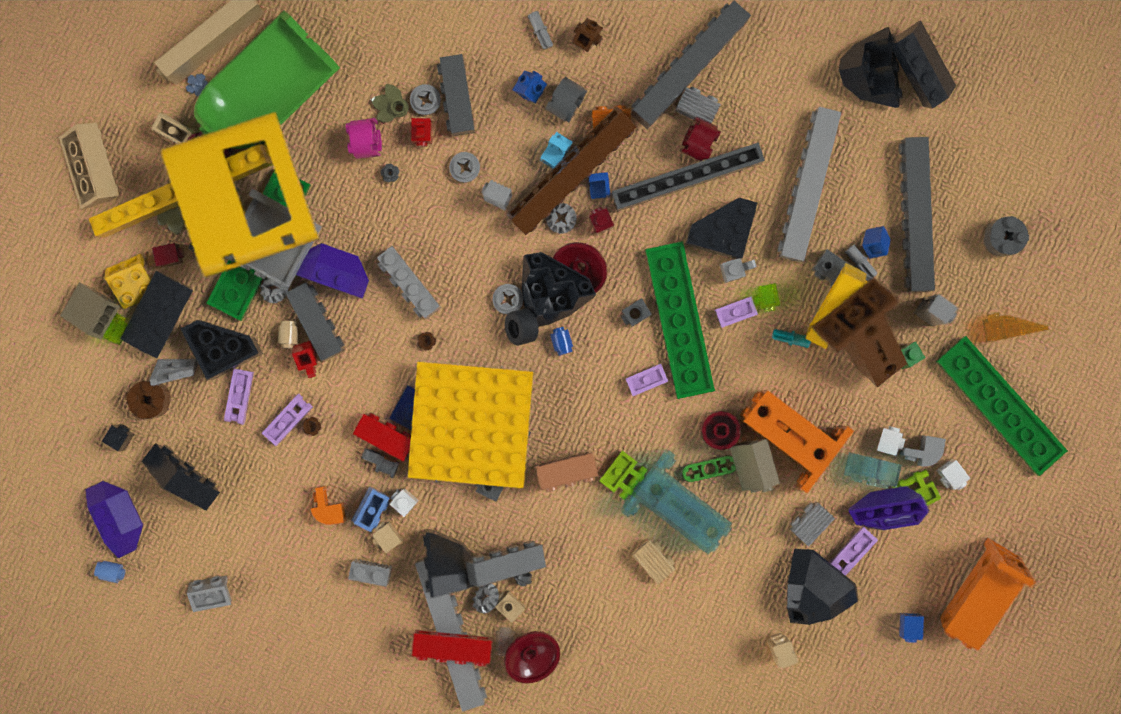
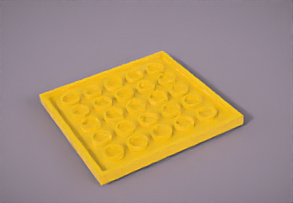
M418 361L408 478L524 488L534 372Z

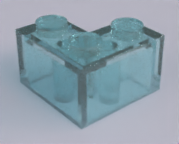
M849 452L844 475L851 476V481L862 483L863 479L867 480V485L888 489L889 486L897 487L902 465Z

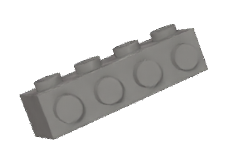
M393 246L377 257L380 261L377 265L384 273L388 271L391 275L389 280L396 288L399 286L403 290L401 295L408 303L411 301L414 304L415 308L413 310L419 318L423 316L425 319H428L442 308Z

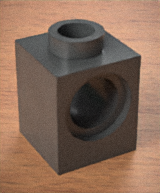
M641 298L623 309L621 318L626 326L630 324L633 327L652 314ZM631 309H638L640 311L638 319L630 317Z

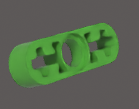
M723 456L688 464L683 468L682 476L688 482H695L732 473L736 470L732 456ZM726 459L733 462V465L730 466L731 469L728 470L727 467L720 468L722 472L718 473L719 467L716 461H719L720 465L725 464ZM708 463H712L715 466V471L712 474H706L704 471V467ZM701 465L702 477H700V473L694 474V478L686 476V473L689 471L688 468L695 471L699 470L697 466Z

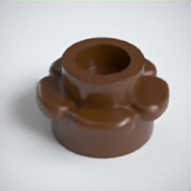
M431 332L421 333L418 336L417 344L419 348L428 351L435 346L436 338L433 337Z
M315 417L305 419L303 422L304 433L311 436L317 435L318 431L321 430V423Z

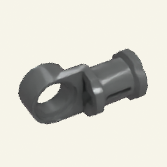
M367 448L364 449L361 457L364 460L377 464L375 472L378 473L380 471L390 475V478H394L399 462L396 461L394 463L386 460L380 453Z

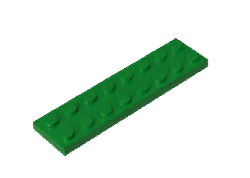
M274 170L262 194L288 208L279 179ZM299 179L304 196L306 197L311 184ZM228 260L227 265H228V264H231V263H234V262H232L231 260ZM241 266L224 271L219 277L206 304L242 321L263 278L254 274L256 270L252 268L247 270Z
M683 241L645 249L676 397L681 399L714 392V383Z
M963 336L936 360L937 364L1037 476L1042 475L1068 452L967 336Z

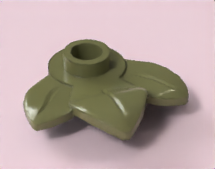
M386 84L385 95H379L371 99L374 107L380 111L377 120L381 122H391L395 117H403L408 112L407 102L402 99L401 91L394 85ZM401 105L402 110L396 111V106Z
M180 206L157 216L159 225L167 224L169 229L177 235L182 231L185 221Z

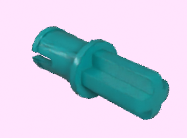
M774 329L772 334L774 340L789 343V346L798 345L809 348L811 341L805 339L806 335L795 333V331L787 332Z

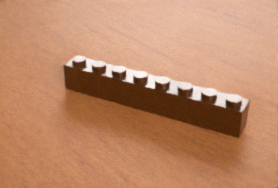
M616 106L506 214L510 221L525 235L533 232L542 219H546L556 206L563 203L565 197L570 192L578 188L579 183L583 179L588 178L598 165L604 163L606 157L611 152L619 148L620 143L625 138L630 137L634 133L637 126Z

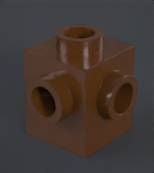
M586 18L583 23L579 22L574 30L576 34L572 43L589 52L593 45L597 46L603 36L600 33L603 27L598 25L597 22Z

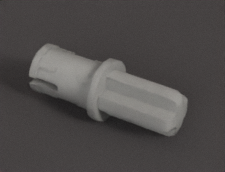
M539 11L532 12L527 17L534 29L533 33L537 35L544 50L549 49L553 46V43L547 32L548 28L544 26Z
M855 244L845 251L856 264L855 267L865 272L866 276L873 278L877 275V271L867 261V256L864 257Z

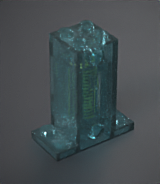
M666 449L620 510L627 517L630 514L634 516L640 508L639 502H641L707 554L715 552L720 545L718 541L721 537H726L732 528L730 526L732 523L664 471L666 468L670 469L676 461L673 459L676 455ZM654 484H659V491L652 493L651 487ZM714 527L713 534L707 535V529Z

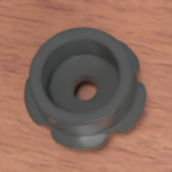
M386 164L381 169V176H383L385 182H395L398 179L399 169L397 166Z
M530 572L514 576L516 583L520 586H527V584L532 583V574Z

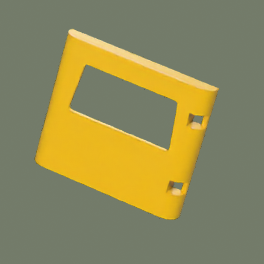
M276 112L161 149L167 172L199 265L205 277L319 240ZM264 140L292 219L263 234L252 237L223 150ZM292 235L295 242L285 245L283 238ZM234 255L236 262L227 265L224 258Z

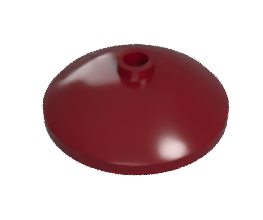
M572 242L562 246L553 256V259L590 278L595 293L603 287L608 274L607 264L602 254L593 246L582 242ZM579 263H583L585 267H581Z
M542 631L528 632L519 636L510 644L505 653L504 666L508 675L513 680L525 684L545 679L555 670L559 663V644L553 636Z

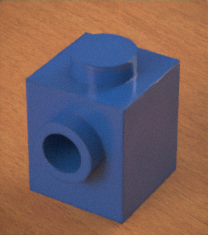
M900 613L899 636L905 639V642L910 643L923 640L924 616L916 613Z

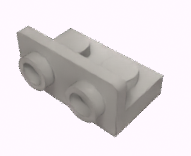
M214 576L210 579L195 580L189 583L187 596L193 612L231 605L232 600L227 587V576Z

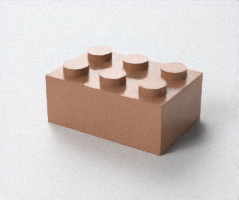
M592 451L536 465L541 490L546 489V492L558 490L557 486L565 485V488L575 486L576 481L583 480L584 483L591 482L598 476Z

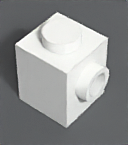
M889 426L888 429L884 428L877 451L897 456L898 450H903L906 440L902 438L903 434L899 433L900 429Z
M954 459L949 460L936 470L942 477L940 479L941 483L947 489L960 490L967 485L966 481L970 479L958 461Z
M404 488L401 492L397 490L391 496L393 501L390 505L405 517L419 500Z

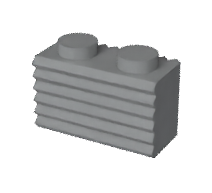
M686 87L675 111L693 120L695 117H699L712 123L721 105L718 103V99L710 95L707 97L701 95V91L697 88L691 87L689 89Z
M493 180L489 183L486 182L481 192L483 193L484 201L503 210H506L513 196L511 188L508 189L507 186L504 187V185L497 184Z
M816 501L809 503L804 508L805 513L801 517L797 516L790 524L792 526L790 530L808 547L835 519Z
M355 559L351 563L348 580L386 587L390 581L392 566Z

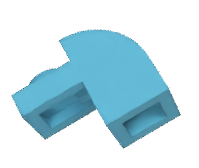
M556 132L550 138L547 148L540 157V161L553 169L566 156L573 142Z

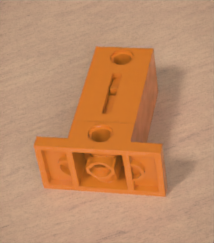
M768 390L757 391L751 399L753 403L750 407L746 406L740 413L741 419L739 421L763 439H767L771 445L806 470L805 473L802 472L797 477L795 487L808 493L854 430L848 426H836L831 432L830 436L832 437L830 438ZM760 406L764 408L762 416L758 415V408ZM819 449V455L815 458L814 451Z
M987 538L984 542L986 551L940 616L942 627L947 636L952 639L957 638L968 649L974 648L977 651L983 646L1025 584L1032 588L1036 582L1020 556L990 538Z

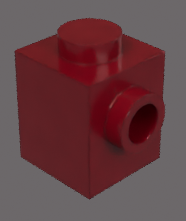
M602 207L591 211L592 215H589V220L596 235L614 228L615 225L607 208L602 209Z

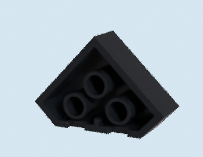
M737 198L693 223L689 228L685 245L733 259H742L758 202Z
M196 320L181 328L207 380H214L263 354L255 337L219 325Z
M155 443L142 460V463L164 490L204 510H207L220 494V491L215 487L217 484L210 478L206 479L195 470L191 463L184 462L176 456L167 445L162 447Z

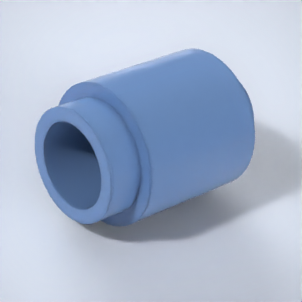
M104 560L97 563L94 576L100 580L119 583L120 580L124 579L126 570L123 569L122 564Z

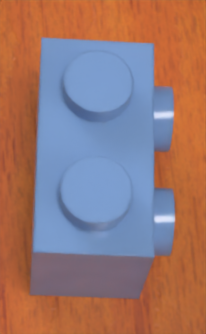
M369 486L352 518V522L371 532L373 528L377 527L382 511H385L388 507L389 497Z

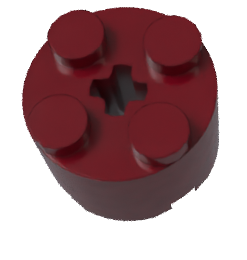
M695 117L693 121L696 124L694 126L690 125L682 142V145L685 147L680 149V152L696 160L703 161V159H709L713 151L710 147L713 141L716 142L721 131L718 130V126Z
M711 412L701 422V438L711 448L717 450L729 449L740 438V423L734 415L728 412ZM717 426L724 427L723 434H716L718 431L716 429Z

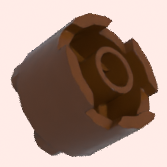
M141 381L136 383L126 395L129 410L141 419L158 418L163 416L169 409L171 395L164 384L151 385L150 381ZM148 396H151L152 398L151 400H149L151 403H147Z

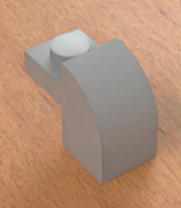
M922 435L920 450L903 447V450L900 449V455H904L905 460L917 461L918 458V466L927 467L934 465L943 455L946 439Z

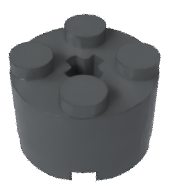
M565 76L552 94V101L548 102L545 110L569 123L576 109L582 104L587 90Z
M1014 216L997 219L991 222L985 229L984 245L991 254L1006 257L1017 254L1024 249L1029 241V234L1025 224Z

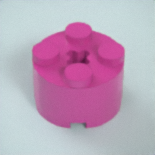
M375 118L353 120L350 123H346V132L350 138V142L347 144L349 154L353 153L356 159L381 156L378 151H382V138L380 130H376L375 125L378 122Z

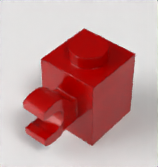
M411 118V141L413 144H416V147H428V144H432L431 118Z
M311 341L294 345L292 356L298 371L305 369L308 378L316 377L314 366L317 365V355Z

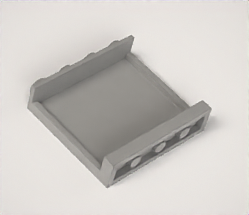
M254 189L251 190L249 196L253 197V200L245 213V218L252 237H256L291 221L292 217L286 206ZM314 222L318 234L322 226ZM292 235L283 238L285 245L295 242ZM313 242L241 265V267L250 270V268L256 270L254 274L263 279L267 276L271 279L270 283L279 288L282 285L289 288ZM234 255L225 257L232 262L235 261Z

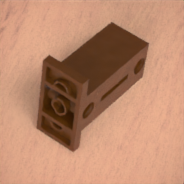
M874 277L812 326L814 332L836 353L845 348L854 366L877 388L907 364L885 317L900 301Z

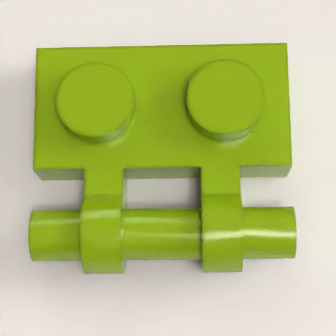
M622 450L599 481L613 492L618 487L623 489L619 497L625 500L629 495L633 494V489L639 481H643L644 475L648 470L643 466L638 471L633 469L638 462ZM630 473L634 477L626 485L623 481Z
M926 469L921 472L917 471L912 474L913 476L905 480L901 479L897 481V484L891 486V488L908 487L917 482L919 487L914 489V491L922 495L927 506L942 499L933 481L925 484L923 479L929 476Z

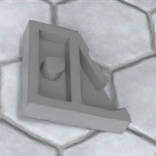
M158 359L150 377L151 385L193 376L197 368V360Z

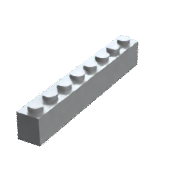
M818 107L811 114L810 122L812 127L811 130L808 129L805 138V141H808L807 147L803 148L800 158L803 160L802 167L799 166L796 173V178H799L798 183L793 186L791 196L794 197L793 203L789 204L787 209V215H789L788 223L785 222L782 233L785 234L783 241L780 240L777 252H780L779 257L800 263L805 260L841 116L839 111Z
M424 559L415 563L436 631L468 635L467 632H463L461 626L464 624L461 613L458 614L456 606H458L456 596L450 593L430 598V592H426L425 588L428 572L425 569ZM447 660V666L462 712L484 705L487 693L485 687L480 685L481 674L479 669H475L473 662L461 665L456 664L453 660Z

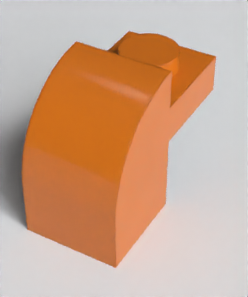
M326 486L316 487L315 492H313V499L318 506L310 508L314 518L320 523L327 525L346 522L344 502L329 504Z

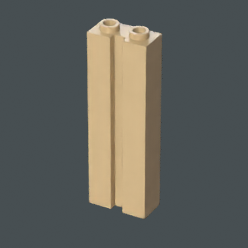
M231 0L154 62L158 66L156 71L168 83L172 81L175 85L179 84L265 13L255 0Z

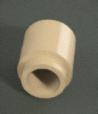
M281 321L278 332V344L282 345L284 349H292L293 345L298 343V326H296V321Z

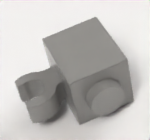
M741 258L720 264L725 283L744 278L746 276L745 271L757 267L755 260L742 263Z

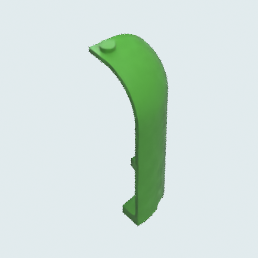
M284 10L205 86L194 107L195 119L201 125L199 129L205 135L276 112L281 125L340 67L310 37L306 38L308 34ZM258 141V142L249 143V144L240 145V146H235V147H231V148H234V149L250 148V147H252L254 144L259 143V141Z

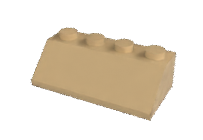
M97 123L76 124L59 137L81 210L110 202L119 196L118 187L112 175L113 170L107 158V150L103 145L101 131L98 129Z

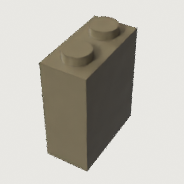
M79 282L60 316L87 335L101 340L120 306L94 288Z
M767 439L743 441L730 448L742 491L750 490L751 493L762 490V492H768L773 490V486L780 484Z

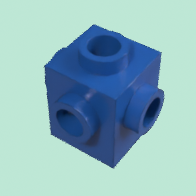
M524 70L512 90L523 99L536 104L547 83L542 80L543 76L535 71L530 73Z

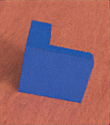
M608 172L591 174L588 177L591 199L610 197Z
M884 226L867 229L862 246L869 259L888 255L891 239Z

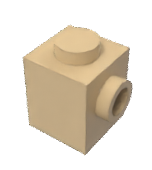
M382 522L374 528L376 532L372 535L374 537L373 542L379 549L382 548L385 553H388L403 541L390 522L386 525Z
M510 591L506 594L502 592L495 606L511 623L526 607Z

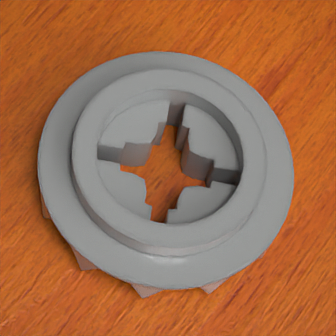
M420 85L411 93L410 103L418 114L427 116L434 113L440 106V94L431 85ZM429 94L431 103H426L422 107L423 101L419 97L425 98Z
M461 152L451 159L449 170L456 181L462 183L471 182L478 176L480 164L473 154ZM469 161L468 168L472 172L464 171L460 174L462 168L458 163L465 165Z
M566 203L556 206L546 218L549 228L560 234L572 230L577 220L574 209ZM556 212L561 215L567 213L565 217L567 225L562 221L555 224L558 219Z
M266 277L263 279V284L260 285V294L269 303L282 301L288 292V287L282 285L279 289L276 288L272 291L269 289L270 286H273L270 283L271 279Z
M504 284L495 290L493 304L500 313L508 314L519 310L522 306L523 295L515 285ZM503 292L508 296L515 294L511 299L512 307L508 303L500 304L505 299Z
M493 584L480 586L478 591H474L476 596L472 599L475 602L473 607L478 612L485 614L496 606L499 591Z

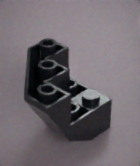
M889 27L854 44L840 59L839 73L843 85L860 100L898 108L900 99H903L901 87H899V63L896 61V56L888 41L895 37L894 34H891Z
M542 252L523 256L522 294L524 307L534 314L538 327L552 324L572 315L596 296L590 278Z
M427 529L426 535H423V542L427 550L424 565L428 572L425 588L426 592H430V598L473 587V585H469L466 561L472 560L474 556L463 542L433 529Z
M794 549L787 592V609L790 623L810 625L832 620L858 602L857 586L852 580L816 551Z

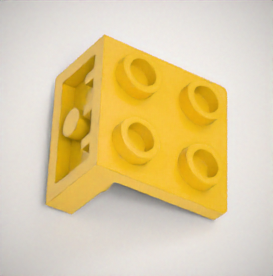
M141 253L105 270V280L123 309L140 302L151 281L144 268V258Z

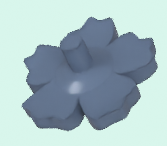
M202 73L196 74V78L193 75L188 76L187 83L190 85L186 86L187 92L195 93L198 97L208 84V81L205 80V75Z

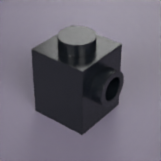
M121 423L111 425L102 442L118 452L125 451L135 434L130 432V429Z

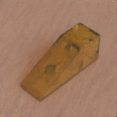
M999 312L988 314V319L982 320L987 342L1049 330L1046 325L1009 315L1000 316Z

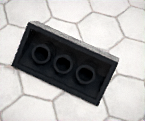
M921 20L888 41L923 107L933 109L950 97L956 84Z
M155 271L120 339L157 359L193 289Z

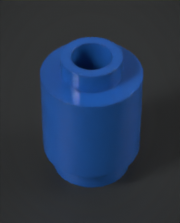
M564 326L553 329V334H550L558 356L573 352L569 330H564Z

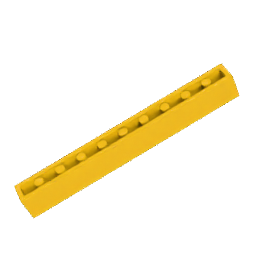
M261 144L226 158L233 182L273 165L268 147ZM169 183L89 218L95 237H108L175 208L179 204L172 183Z

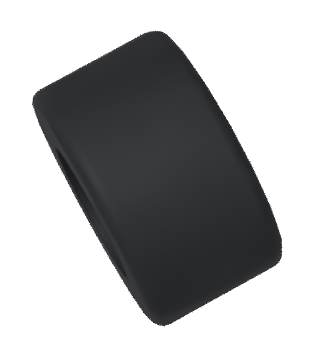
M521 309L507 314L505 317V331L509 340L517 346L536 340L539 332L538 323L530 310Z

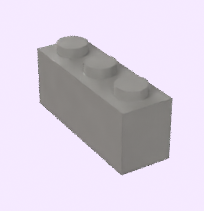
M937 294L924 297L914 311V314L931 326L951 323L957 316L955 312L958 307Z

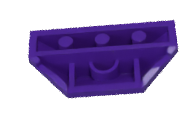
M323 243L310 248L296 273L297 276L362 299L369 282L359 256Z
M106 481L85 489L88 510L105 545L117 558L137 550L143 523L128 491Z
M907 486L870 492L848 510L856 525H865L878 530L919 525L929 513L922 495Z

